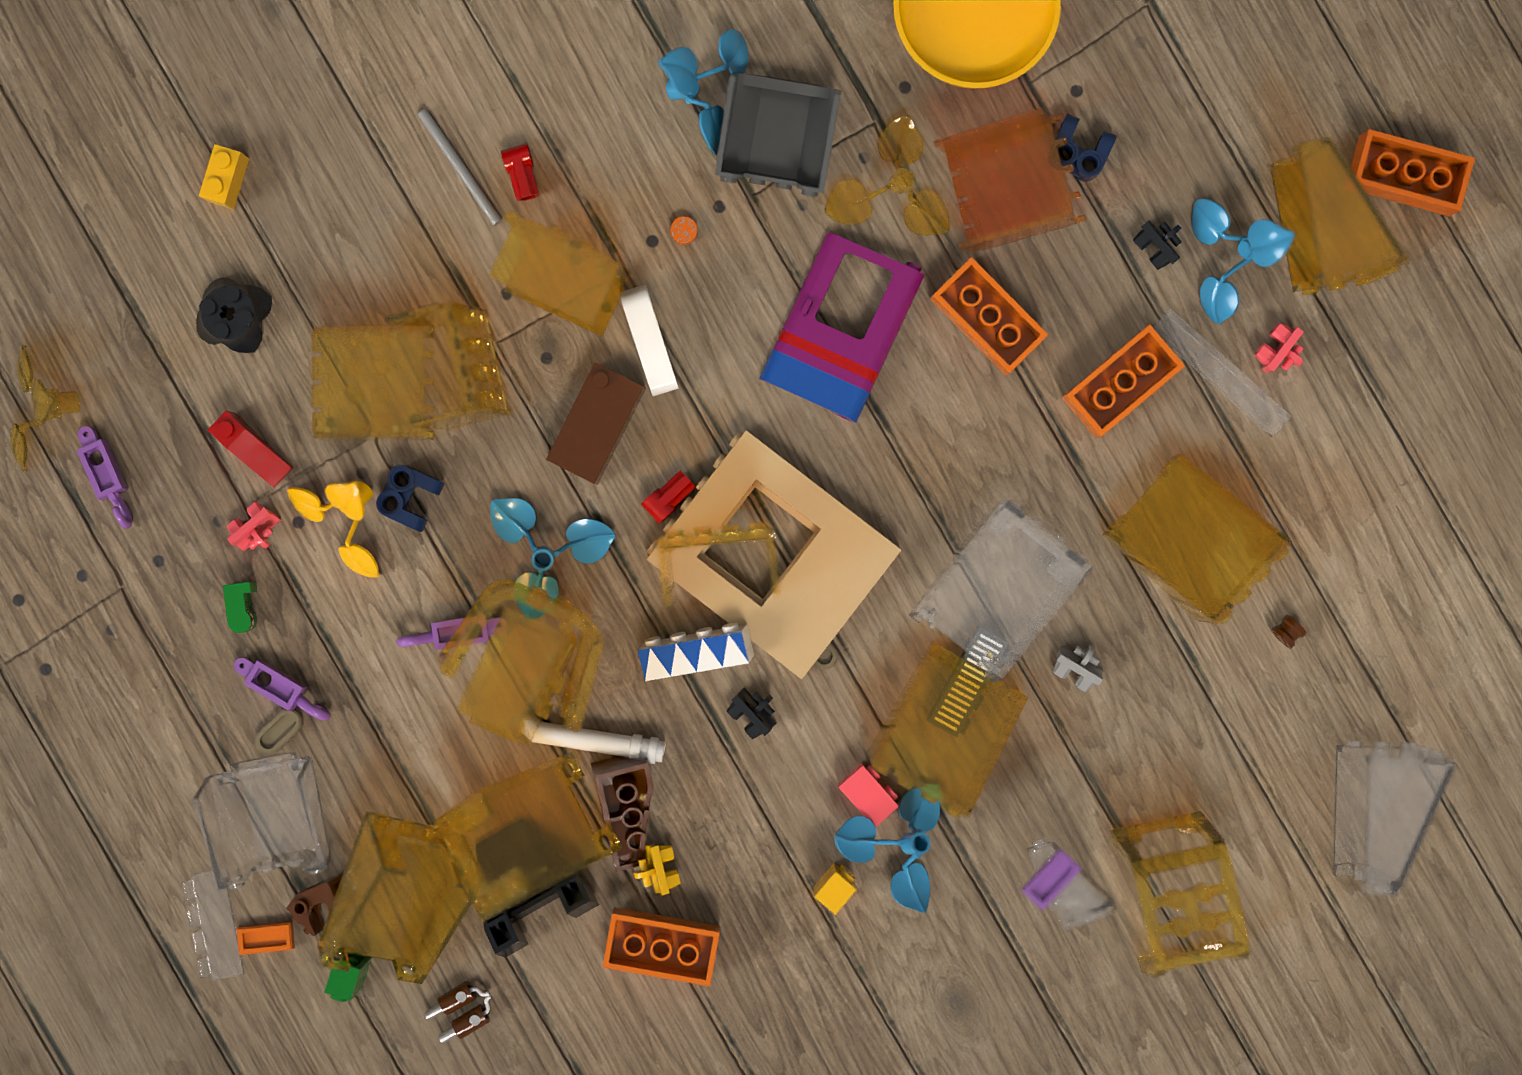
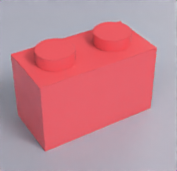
M861 763L838 783V787L862 815L870 819L875 827H877L899 807L895 801L898 795L889 785L884 788L879 783L878 779L881 776L871 765L866 768Z

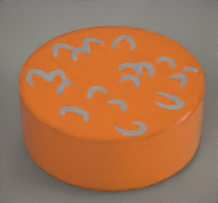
M682 216L673 221L670 232L675 242L687 245L696 239L698 229L694 220Z

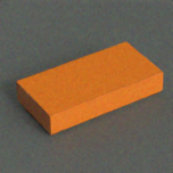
M292 921L237 927L239 955L293 950L295 948Z

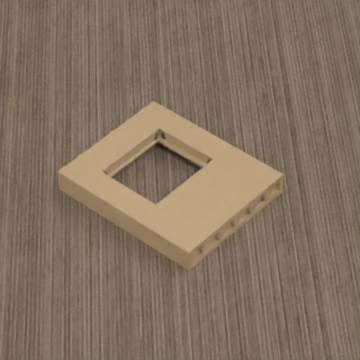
M746 430L743 435L738 432L729 444L732 449L727 456L724 454L719 456L713 464L716 470L710 478L707 475L702 478L696 487L700 491L694 499L689 496L682 504L680 510L683 513L677 521L672 518L665 526L663 531L667 534L660 542L656 539L647 550V553L650 554L647 561L728 623L737 622L738 626L747 624L752 642L800 679H803L894 561L901 549ZM754 488H757L814 532L763 599L704 554Z

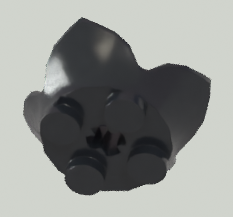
M229 278L214 280L205 290L199 305L200 310L196 318L198 336L208 344L217 345L221 343L238 353H255L262 341L263 332L260 323L268 317L271 311L272 296L259 287L238 285ZM228 309L235 310V313L232 314L234 316L232 320L226 318Z

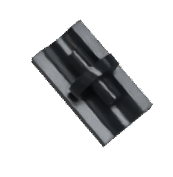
M1150 220L1141 226L1142 230L1135 236L1133 241L1141 250L1145 249L1152 242L1160 249L1149 258L1157 270L1167 266L1169 263L1174 264L1179 260L1180 256L1167 242L1169 239L1175 247L1182 243L1176 235L1182 229L1179 225L1171 229L1166 222H1163L1159 228L1164 232L1165 236H1162Z
M744 687L732 699L733 702L727 709V713L733 719L738 720L745 714L751 721L744 728L751 739L761 734L767 735L777 723L771 716L775 711L768 704L773 699L770 694L763 699L757 691L751 695Z

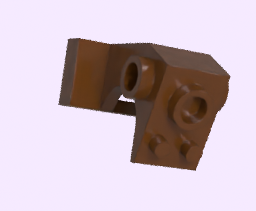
M350 869L301 891L292 899L286 909L291 913L293 920L305 928L304 932L306 934L310 933L312 936H315L326 929L320 913L322 902L326 903L330 912L359 895L360 891Z

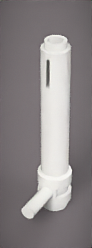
M528 719L526 722L521 721L518 737L523 738V741L628 757L629 759L648 760L649 764L663 762L666 744L665 741H660L658 737L651 736L650 739H647L639 734L628 736Z

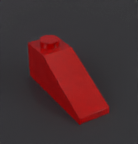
M226 410L208 429L226 449L272 487H276L293 469L235 412Z

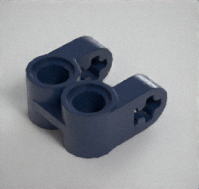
M1067 113L1049 151V164L1055 170L1066 171L1075 175L1080 181H1092L1102 171L1117 135L1104 130L1095 149L1086 150L1077 146L1071 140L1079 118ZM1057 150H1066L1069 153L1070 159L1067 161L1059 159ZM1082 161H1091L1094 165V171L1088 172L1084 170Z
M404 465L395 466L388 474V481L383 492L377 497V509L382 515L414 530L423 532L428 520L407 510L408 502L417 487L440 495L445 483L412 467ZM402 472H407L410 480L406 486L402 487L398 483V476ZM392 496L398 500V507L394 511H390L387 507V500Z

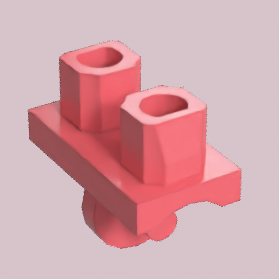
M1282 323L1277 324L1271 331L1270 336L1280 343L1278 347L1274 350L1266 343H1263L1254 354L1259 362L1263 364L1261 369L1267 374L1270 371H1275L1283 359L1285 361L1281 368L1288 371L1292 364L1300 367L1304 362L1299 357L1303 348L1300 345H1296L1292 351L1291 348L1304 331L1298 327L1291 329Z
M254 502L247 508V513L251 517L249 521L244 523L238 518L227 525L231 535L227 538L231 545H236L242 551H246L249 547L253 550L258 545L267 549L271 545L267 538L273 533L272 528L281 521L277 514L268 510L260 503Z

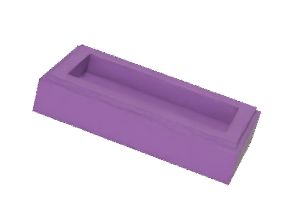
M1059 848L1021 890L1037 906L1044 910L1082 868Z

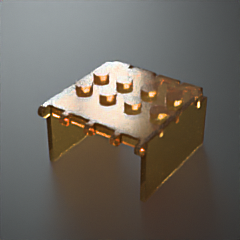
M1040 108L934 141L935 147L947 153L950 172L961 171L960 175L952 177L957 199L964 197L968 199L958 203L963 225L974 223V227L965 229L967 241L959 243L960 249L969 253L979 250L984 251L1087 221L1086 215L1077 217L1074 215L1071 200L1077 199L1081 195L1080 191L1072 193L1068 191L1064 174L1074 171L1073 164L1062 167L1058 147L1068 143L1066 138L1056 140L1052 123L1062 120L1060 114L1048 116Z

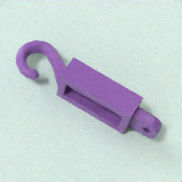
M81 427L78 431V438L82 448L76 451L95 495L99 500L110 499L114 505L112 511L121 527L127 529L132 526L133 518L119 493L128 490V487L108 441L99 440L96 431L92 427ZM100 450L104 461L96 466L90 455Z
M486 614L431 623L432 631L402 636L396 640V643L400 647L434 642L435 650L487 642L490 641L489 635L504 633L508 628V623L502 617L487 619ZM469 623H479L482 628L481 635L475 638L470 637L466 632V627ZM498 623L502 624L501 628L497 627Z
M239 658L235 661L234 669L246 678L244 682L246 686L288 711H293L299 706L317 719H330L331 713L319 704H312L303 696L308 688L304 684L264 660H257L255 663L248 658ZM262 671L267 672L272 677L271 683L266 687L258 682Z

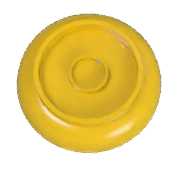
M893 0L894 17L899 36L914 61L923 70L940 81L971 89L989 88L1005 84L1031 69L1043 57L1052 43L1058 28L1061 11V0Z

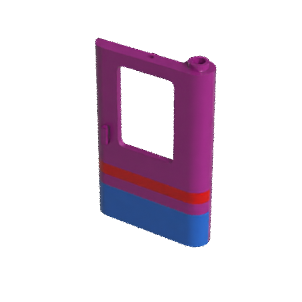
M827 232L759 379L828 409L839 417L856 423L925 276L921 273L922 268L911 262H907L906 265L836 234ZM848 253L893 273L872 322L862 339L854 338L816 320V315L844 255Z

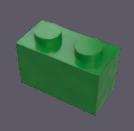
M346 949L334 961L324 993L330 994L333 1000L339 1002L351 1001L363 987L372 957Z

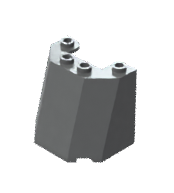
M731 73L715 175L721 176V181L737 183V179L746 177L750 178L749 183L765 185V181L775 182L776 187L791 190L793 185L797 186L798 189H802V195L817 197L818 193H824L841 90L763 75Z

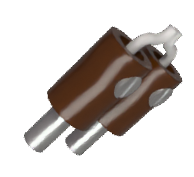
M465 981L438 997L439 1004L424 1012L426 1018L431 1020L442 1012L450 1015L475 1000V991L480 996L486 997L484 1002L486 1010L481 1004L454 1019L451 1022L452 1028L438 1035L442 1044L455 1036L462 1039L490 1022L488 1015L490 1006L488 1001L491 999L488 991L482 992L479 988L472 987L468 981Z

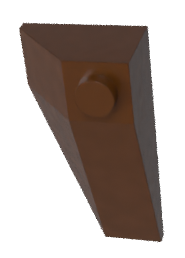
M618 756L592 762L591 768L615 870L619 872L638 867V860L644 857L646 827L650 815L649 806L654 787L648 760L629 759Z

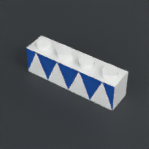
M737 622L725 624L722 626V629L712 630V627L701 628L695 634L686 635V632H678L670 635V638L662 640L659 636L651 637L644 640L645 643L637 650L645 681L747 664L754 656L747 624L738 626Z

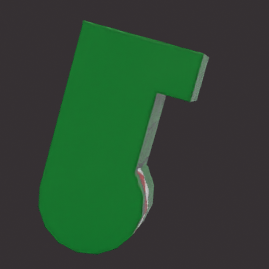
M256 581L223 585L227 623L229 628L235 633L249 632L257 624L256 615L252 611L250 593L257 592Z

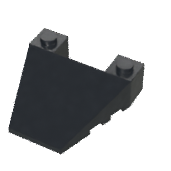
M523 819L475 845L478 878L481 882L482 895H480L481 905H483L485 919L483 921L484 931L495 955L506 958L529 945L518 920L557 898H560L566 913L574 918L599 906L589 882Z

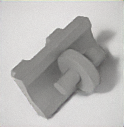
M1061 645L1057 651V660L1053 668L1055 675L1066 679L1070 671L1073 670L1079 674L1074 685L1085 693L1094 684L1099 686L1103 680V669L1097 666L1100 659L1093 655L1095 651L1093 645H1088L1085 650L1076 646L1073 651Z

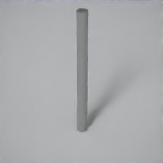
M427 109L420 111L418 117L492 225H498L502 222L501 217Z

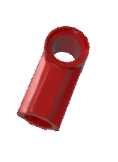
M528 144L501 150L503 163L507 174L510 175L517 201H527L540 196L532 169L534 164Z
M680 470L661 489L658 488L641 503V506L660 524L676 510V506L696 486Z

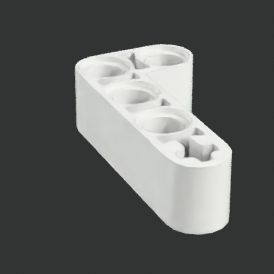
M646 284L620 292L622 305L652 396L679 389Z

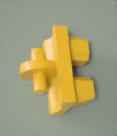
M645 845L646 859L638 860L640 870L633 872L634 879L642 878L644 887L653 884L655 893H660L661 895L669 894V889L681 883L676 869L665 872L663 862L674 859L673 848L671 845Z

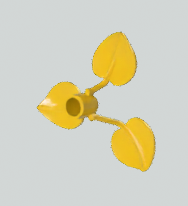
M361 481L329 484L325 488L326 496L330 501L327 505H322L318 496L306 489L290 487L286 490L295 509L310 521H322L325 518L323 511H327L333 506L354 520L345 540L346 546L341 545L338 549L339 555L343 562L354 572L366 577L377 578L381 576L372 554L364 547L352 544V537L358 522L365 514L364 506L373 497V491L367 484Z

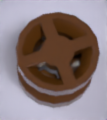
M1285 615L1282 618V623L1279 626H1274L1271 629L1273 635L1289 649L1295 646V641L1298 638H1303L1306 635L1303 627L1289 615Z

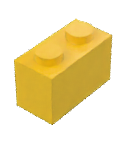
M214 144L199 197L207 202L234 210L249 158L239 151Z
M833 863L814 885V897L836 915L857 890L856 879L853 877L854 873L843 864L839 867Z

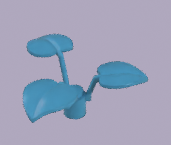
M734 29L726 30L719 39V54L724 61L719 67L696 75L695 73L698 68L697 58L693 51L687 47L673 49L658 61V64L669 78L666 84L668 97L671 100L685 99L687 104L693 103L705 108L699 114V126L713 155H717L719 150L724 110L719 105L711 107L709 103L694 99L693 97L699 91L697 80L723 71L727 67L730 74L733 72L744 73L749 59L748 47L740 31Z
M1201 198L1197 199L1194 203L1192 213V229L1196 238L1208 245L1217 243L1220 236L1223 239L1239 241L1238 253L1244 258L1223 274L1220 280L1215 276H1210L1205 279L1201 286L1200 301L1205 313L1215 323L1222 324L1236 312L1239 305L1238 291L1232 283L1225 282L1226 279L1245 264L1250 263L1252 259L1257 265L1262 267L1275 264L1290 247L1295 233L1271 220L1261 219L1251 225L1247 237L1245 235L1226 234L1224 231L1229 228L1231 220L1225 208L1213 200Z
M519 498L494 499L491 502L490 517L498 536L506 542L517 543L525 535L531 550L534 552L531 562L539 574L526 572L517 578L513 587L515 601L527 621L534 620L545 614L558 598L559 586L557 580L551 576H543L544 571L550 569L556 556L572 547V555L576 560L586 564L594 563L606 554L615 538V532L606 524L593 519H580L573 522L567 528L566 535L570 543L563 545L555 551L548 546L537 547L531 534L527 531L536 522L535 510L530 503Z
M938 785L917 786L903 795L899 803V815L903 820L909 822L908 828L912 832L905 833L901 840L875 839V825L870 819L863 816L851 817L835 834V843L838 850L845 858L852 862L864 863L872 860L875 855L874 844L900 845L904 853L912 854L902 864L903 871H897L892 876L890 889L894 900L898 904L921 913L927 911L929 904V876L926 869L920 863L912 862L916 858H920L921 854H925L930 848V839L924 832L932 830L939 820Z

